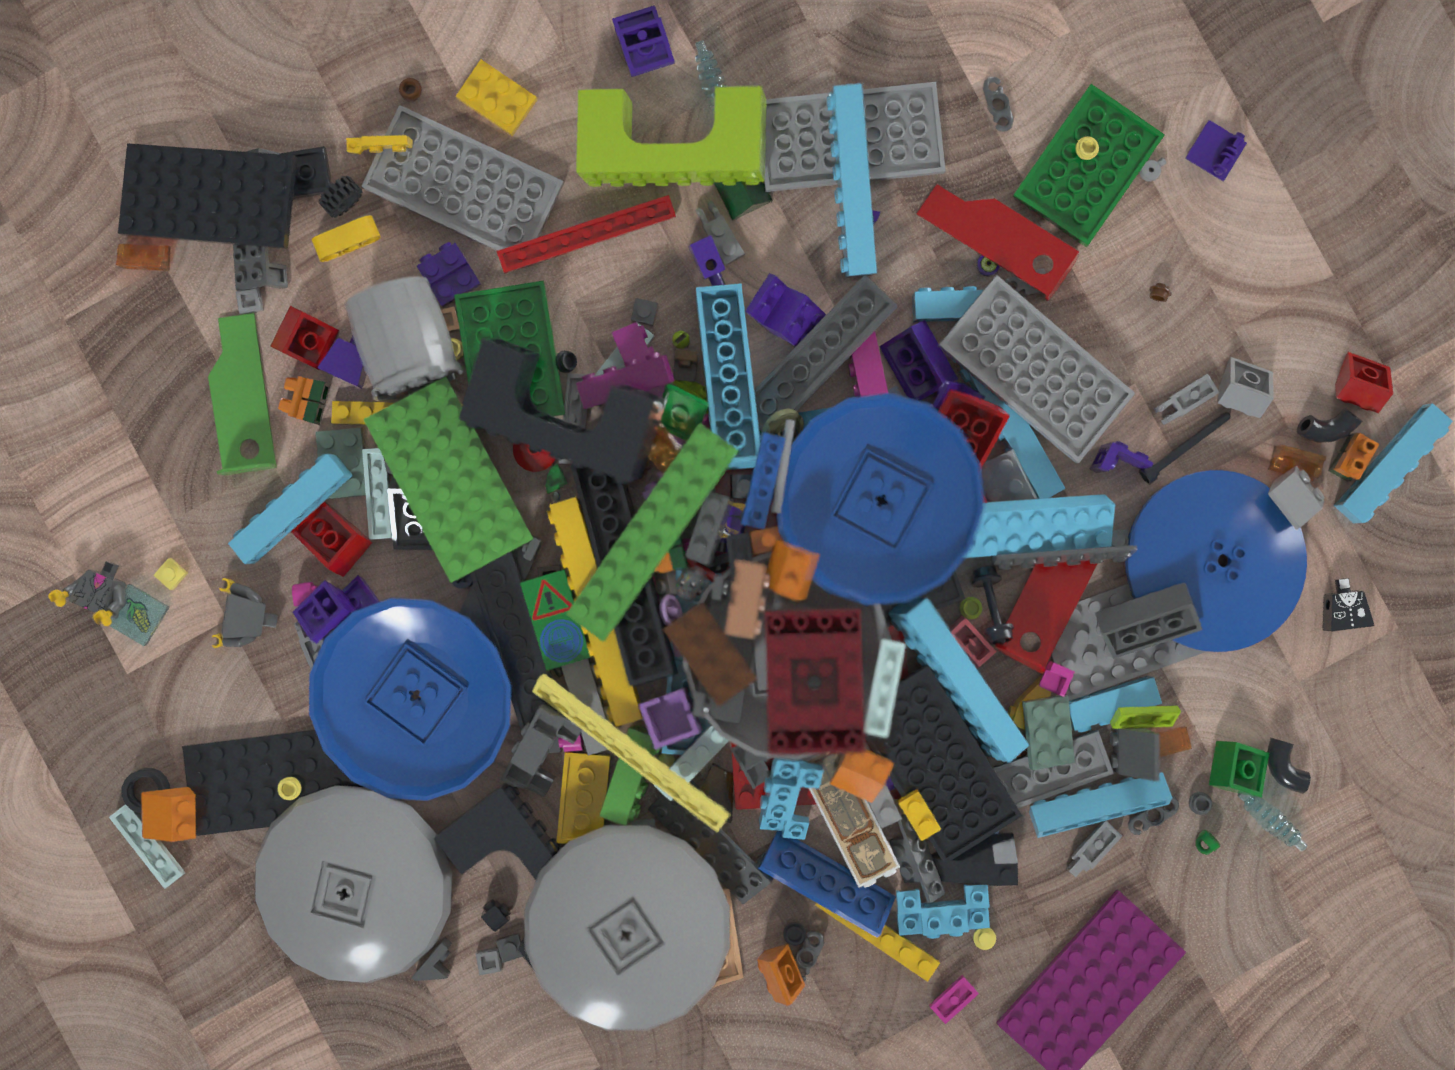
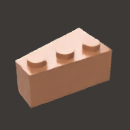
M736 561L735 568L737 569L735 581L732 585L733 592L725 634L755 640V634L760 635L762 621L758 620L759 611L764 612L766 598L762 597L763 588H768L770 574H766L765 565Z

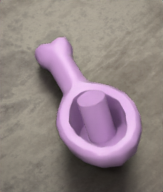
M670 594L665 595L659 605L660 617L666 627L682 616L681 606L677 598ZM673 644V647H674V650H673L674 656H675V657L681 656L680 652L678 651V649H677V648L675 647V645Z

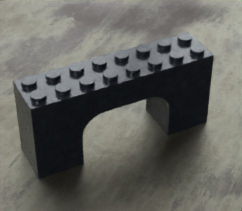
M499 338L482 339L458 418L466 421V426L475 429L482 427L487 429L486 433L493 436H500L501 434L508 437L507 441L511 443L521 444L522 442L528 444L530 450L536 452L544 450L549 452V456L554 459L563 460L565 458L571 460V465L579 468L587 466L593 469V473L601 476L606 474L614 476L613 480L622 484L642 478L667 399L627 384L611 385L599 423L592 430L546 414L540 411L532 402L530 386L540 353Z
M504 782L434 837L461 875L489 854L496 851H507L516 855L536 880L540 870L560 851L561 847L559 843H556L557 840L550 838L546 833L547 828L540 819L537 821L532 813L534 811L529 803L523 802L518 796L520 792L517 787H512ZM524 937L518 947V951L533 969L525 951Z

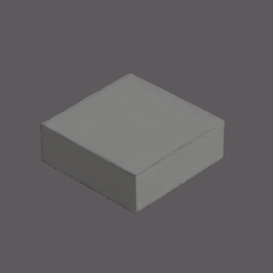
M260 288L235 291L240 314L264 311Z
M498 947L476 951L479 975L501 972L503 970Z

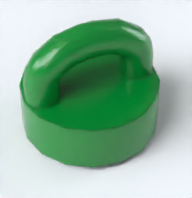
M1205 829L1195 841L1197 850L1205 855H1209L1213 851L1215 852L1221 845ZM1202 841L1208 846L1207 849L1201 846Z

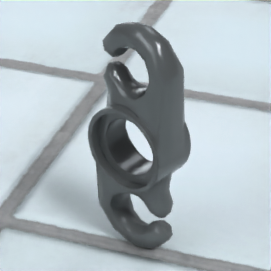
M989 77L984 81L983 85L988 111L993 115L995 123L1001 117L1008 120L1006 126L997 124L995 126L997 130L1001 132L1009 131L1014 122L1009 98L1003 93L1002 86H999L996 91H991L988 88L992 82L998 85L1001 83V80L997 77ZM994 99H1001L1004 102V108L996 110L992 106V101Z
M1172 796L1173 808L1171 810H1167L1164 806L1153 808L1159 811V818L1156 821L1148 819V813L1152 809L1134 814L1128 822L1130 832L1134 835L1141 834V830L1134 827V823L1137 820L1143 823L1142 830L1147 831L1149 827L1159 826L1165 820L1175 815L1179 809L1177 798Z
M810 931L807 933V936H816L819 939V943L813 945L808 938L804 939L803 946L798 949L794 958L798 969H803L805 975L810 973V968L815 965L825 943L824 936L818 931ZM809 951L812 953L813 959L805 962L800 957L801 953ZM802 976L803 980L806 981V976Z

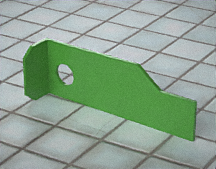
M250 313L218 318L223 352L208 376L222 469L217 471V475L225 476L277 468L255 314ZM247 439H253L259 445V453L255 458L247 459L240 452L241 444Z

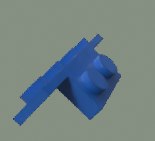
M762 433L741 524L764 529L770 502L774 496V485L786 438Z

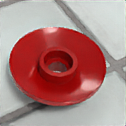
M522 442L521 444H513V456L516 462L527 471H544L556 460L549 456V452L544 450L532 453L528 448V444Z

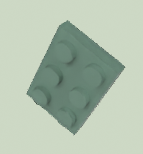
M363 428L316 432L318 457L323 454L337 455L353 475L327 499L366 496L362 449H365Z
M1068 695L1022 701L1026 741L1029 744L1027 747L1029 769L1038 770L1075 763Z

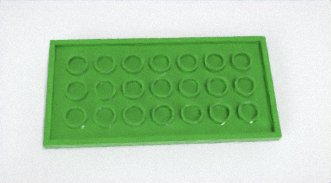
M444 377L363 420L447 577L452 583L532 541L533 537L475 429L466 426V421L458 419L462 405L447 377Z

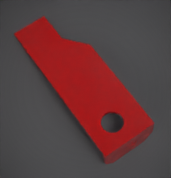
M937 184L916 213L921 218L1044 293L1047 302L1056 293L1078 259V250L995 198L964 201ZM1040 255L1049 256L1053 261L1052 270L1046 274L1037 273L1033 268L1034 259Z
M1090 560L1081 561V564L1067 565V562H1058V565L1053 567H1044V563L1035 564L1006 624L1014 625L1012 630L1013 640L1003 645L996 644L994 649L1041 674L1044 673L1045 667L1097 564H1090ZM1032 632L1039 637L1040 647L1037 651L1027 652L1021 647L1020 639L1025 633Z

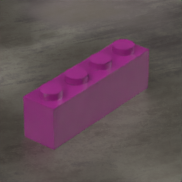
M659 352L645 356L646 361L638 363L637 359L625 362V367L618 370L616 366L603 369L604 374L595 376V373L581 376L582 381L577 382L576 386L584 409L606 403L611 385L627 384L645 391L675 381L667 355L660 356Z

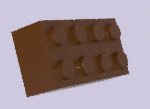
M702 602L663 629L718 707H721L758 680Z

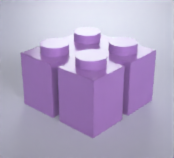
M687 687L639 705L655 749L703 731L699 718L693 716V712L690 710L694 705Z

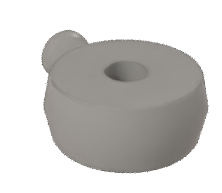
M1161 158L1159 161L1147 160L1139 172L1141 178L1148 182L1158 179L1161 174V167L1166 164V160L1164 158Z

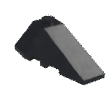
M1013 832L994 833L944 864L937 852L931 854L941 882L990 886L1018 885V860Z

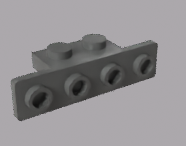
M903 813L900 815L902 819L898 821L903 836L894 837L889 840L892 852L900 866L899 870L904 883L920 882L927 902L932 903L945 895V890L926 839L921 841L907 816Z

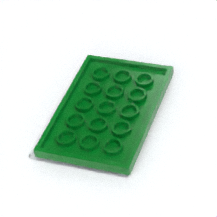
M1090 84L1013 197L1087 247L1165 134L1099 88ZM1086 136L1094 138L1099 145L1097 155L1090 160L1081 159L1075 149L1077 142Z
M544 280L454 295L468 384L482 339L499 338L540 353L530 386L532 402L540 411L551 416L566 415L560 374L555 362L557 355Z

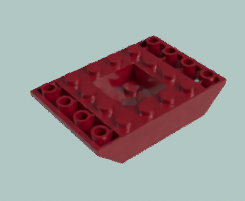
M860 609L765 611L769 755L865 753ZM813 675L818 676L822 682L821 686L818 689H811L807 683L809 677Z

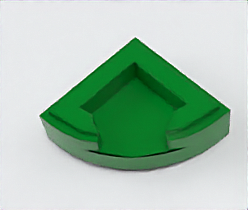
M559 464L553 466L547 475L545 487L548 494L568 485Z

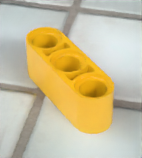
M368 215L313 237L311 241L320 262H326L378 241L381 236L373 217Z

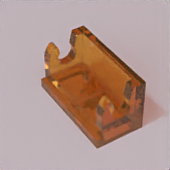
M118 244L116 265L130 270L170 271L171 247L169 245Z
M660 422L649 458L661 473H664L680 453L681 446Z
M1286 445L1274 446L1268 470L1284 474L1297 466L1300 471L1304 470L1309 475L1310 482H1313L1315 478L1318 479L1320 477L1326 456Z

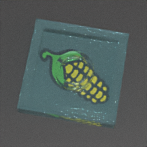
M128 584L125 589L126 605L119 611L117 619L111 618L112 623L110 627L137 643L147 646L170 607L134 585Z

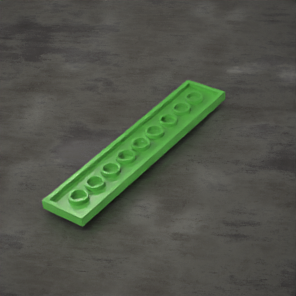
M699 424L569 609L567 615L602 642L606 641L739 450L702 424Z

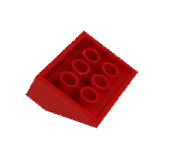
M950 389L938 412L961 430L981 470L1010 415L998 405Z

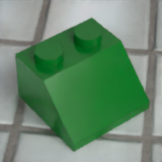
M1216 741L1209 785L1226 791L1262 798L1269 753L1239 742Z

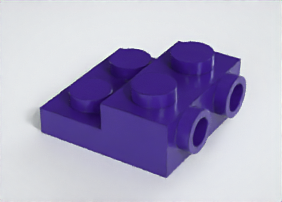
M450 242L440 246V252L434 256L427 254L420 258V264L417 265L421 275L429 280L430 287L442 307L455 301L454 295L468 293L481 285L456 243L451 245Z

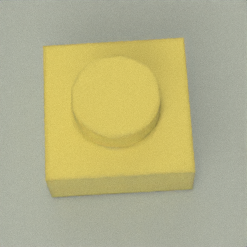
M168 558L154 576L169 590H174L188 572L172 558Z

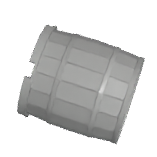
M408 277L384 282L365 289L346 301L345 308L348 313L351 332L364 370L373 386L371 393L374 400L398 399L396 394L407 391L408 395H411L444 377H447L449 382L456 379L454 373L457 371L459 375L463 373L461 364L456 362L453 343L440 305L426 277Z

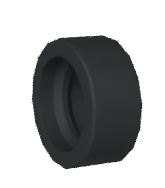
M143 768L131 773L124 780L121 787V796L125 805L131 810L142 813L141 802L134 794V784L139 778H151L156 783L158 790L170 789L167 777L157 769Z

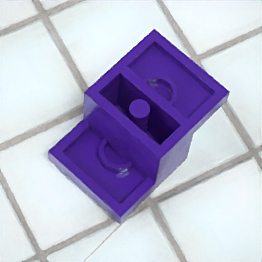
M655 5L612 18L631 77L675 64L661 17L658 16Z
M771 273L768 274L745 310L765 330L786 340L794 348L827 315L807 295L787 287L776 275Z
M357 575L343 590L324 580L293 611V614L309 639L317 644L332 628H337L351 613L380 601L364 578Z

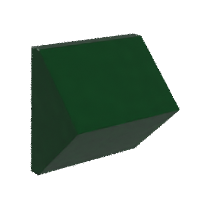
M739 181L736 182V185L732 186L723 185V182H714L732 221L773 202L769 192L765 191L764 182H759L758 185H747L745 182Z

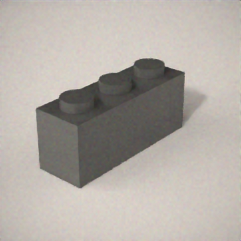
M713 491L709 493L703 502L685 556L686 558L706 565L713 564L734 502L733 498Z

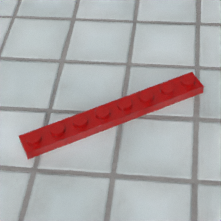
M666 195L496 252L503 272L506 274L676 218L670 196Z

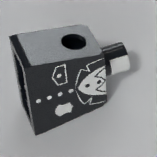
M1349 578L1335 579L1336 593L1324 594L1323 631L1333 632L1374 626L1364 591H1351Z

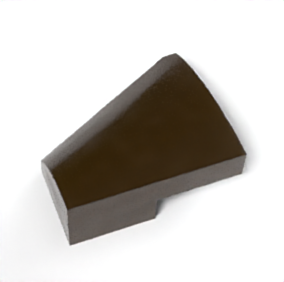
M713 763L699 791L703 792L707 798L720 805L730 815L726 822L731 823L733 820V773Z

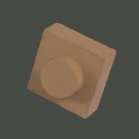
M456 307L442 309L441 312L448 332L460 330Z

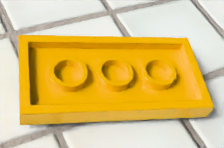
M565 752L556 843L567 844L571 840L604 827L605 818L600 817V813L607 795L611 755Z

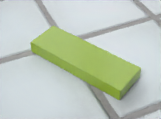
M1178 706L1118 707L1110 724L1113 729L1172 727L1181 710Z

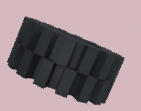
M343 176L324 190L325 193L321 194L319 204L332 218L342 216L344 212H348V209L352 208L354 203L359 201L358 198L362 196L361 193L363 191L351 177Z

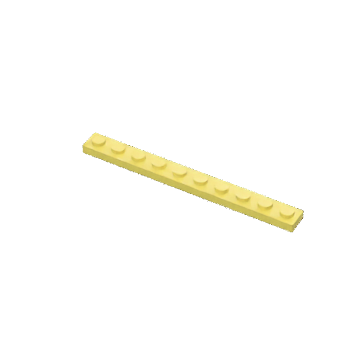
M545 674L538 679L532 692L715 831H719L730 815L720 805L715 804L703 792L697 790L683 777L670 770L666 764L660 762L649 754L646 749L633 742L629 736L623 734L612 726L609 721L596 714L592 708L586 706L572 693L559 686L555 680Z

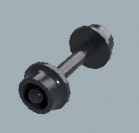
M983 566L974 570L972 586L977 588L984 587L993 624L992 627L985 629L983 633L988 637L991 645H1003L1013 640L1012 630L1014 625L1002 624L993 585L999 583L1002 580V576L998 575L994 566Z

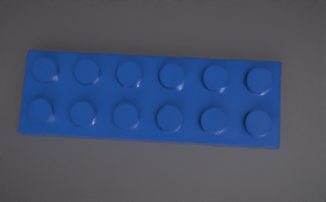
M782 831L775 832L758 868L877 938L882 933L896 898L895 895L876 884L866 888L864 886L859 888L850 869L798 839L783 838Z

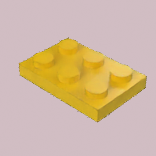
M480 59L456 95L458 100L511 136L515 134L538 100L535 95L482 59Z

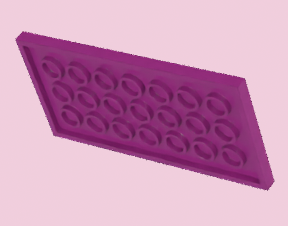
M1117 889L996 1023L1046 1070H1080L1186 954V951Z

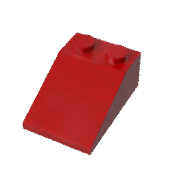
M326 501L291 531L327 569L342 577L348 573L373 543Z

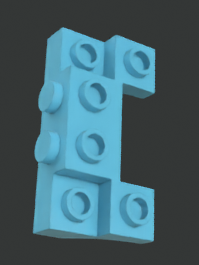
M774 758L770 776L765 779L764 783L765 795H761L759 828L782 831L783 838L805 840L809 826V817L796 815L794 810L800 787L819 789L823 775V765L812 764L801 759Z
M964 884L965 902L964 900L921 903L918 888L908 891L896 890L899 935L923 934L927 938H939L940 934H949L956 937L962 936L964 932H969L971 929L990 928L988 885Z

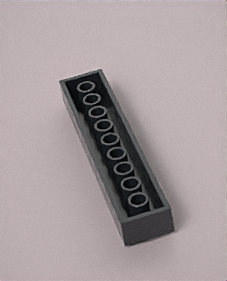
M570 465L597 568H599L635 517L628 485L614 481V476L608 474L605 476L597 475L592 472V468L587 466L579 468ZM652 576L614 628L628 684L631 687L678 675L670 640L663 630L666 626L660 617V603Z

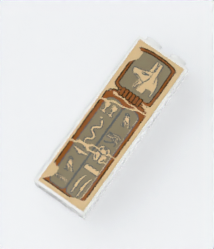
M843 753L816 754L801 759L803 761L823 765V775L819 789H809L858 887H869L876 883L877 878L883 875L884 877H889L897 872L896 869L900 866L868 802L829 784Z

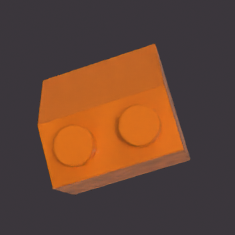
M776 540L766 570V574H770L768 588L795 600L806 599L820 554Z
M865 749V753H843L829 784L872 803L883 788L893 763L891 760Z
M190 787L141 792L143 838L170 842L196 838L195 793Z
M784 944L765 950L757 961L758 968L763 973L767 982L768 992L772 994L774 1001L788 1006L792 1005L805 987V983L789 945Z

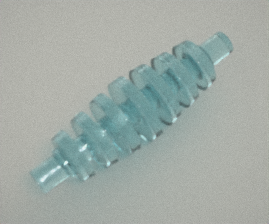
M702 40L695 43L698 51L695 60L696 62H701L697 65L698 72L704 71L699 74V80L704 81L700 84L702 90L709 89L704 92L706 98L713 97L708 100L710 106H715V87H726V85H721L725 82L724 76H718L722 71L719 67L714 68L718 63L716 59H711L714 57V54L706 49L705 43Z
M1238 793L1237 796L1244 801L1246 811H1250V815L1256 818V822L1262 825L1265 831H1269L1274 837L1277 836L1278 840L1284 842L1289 847L1295 845L1301 851L1307 848L1308 845L1301 839V832L1296 829L1286 816H1283V812L1271 804L1268 805V802L1261 799V797Z

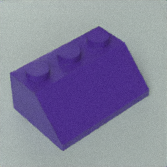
M925 320L910 326L879 346L908 399L921 401L937 392L939 387L946 381L954 382L958 380L945 354L938 347L939 344Z

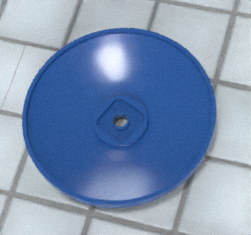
M1208 470L1192 473L1175 479L1159 489L1144 504L1136 516L1129 532L1128 546H1137V551L1125 561L1127 581L1133 598L1137 599L1149 593L1185 582L1203 629L1173 639L1172 641L1201 651L1228 652L1252 646L1274 633L1288 619L1296 607L1304 588L1307 572L1305 540L1301 528L1296 530L1269 496L1270 488L1262 482L1232 471ZM1221 554H1224L1228 559L1225 567H1221L1218 564V558Z

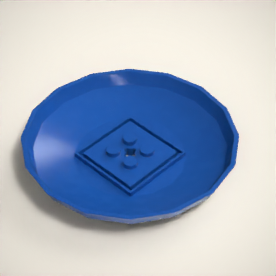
M890 393L848 398L812 418L792 443L781 513H777L778 531L784 542L820 554L812 580L827 593L865 605L909 601L945 582L972 549L984 511L980 465L961 430L929 404ZM885 494V499L888 501V504H882L881 507H879L877 497H883Z
M390 598L354 611L324 639L309 674V715L323 751L351 781L387 798L428 801L465 788L494 762L510 727L511 685L496 647L469 618L431 600ZM418 689L421 698L413 699V692L411 690L416 691Z

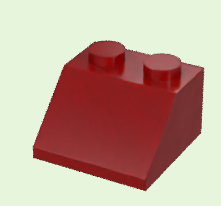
M290 306L270 347L320 370L318 366L330 350L339 330Z
M1348 352L1335 383L1336 398L1344 403H1351L1361 407L1363 410L1379 414L1393 395L1391 368Z

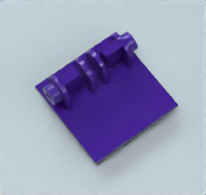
M1208 120L1185 159L1224 182L1247 144L1244 140L1245 135L1240 132L1233 135Z

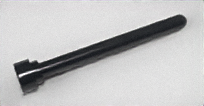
M1224 412L1156 464L1152 465V467L1140 469L1139 474L1147 484H1152L1158 479L1157 476L1160 475V471L1230 420L1231 414Z

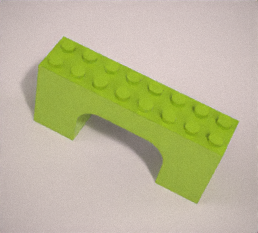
M762 86L715 87L714 126L710 134L705 139L696 143L640 144L632 140V101L624 89L578 90L576 173L591 187H600L602 183H610L611 186L621 187L624 186V183H633L634 186H646V183H655L657 186H668L669 183L690 186L691 183L700 182V185L711 186L714 185V182H723V185L732 186L736 185V182L743 181L747 185H758L759 182H765L767 100Z

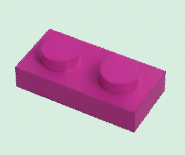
M961 975L929 1006L946 1024L979 993Z

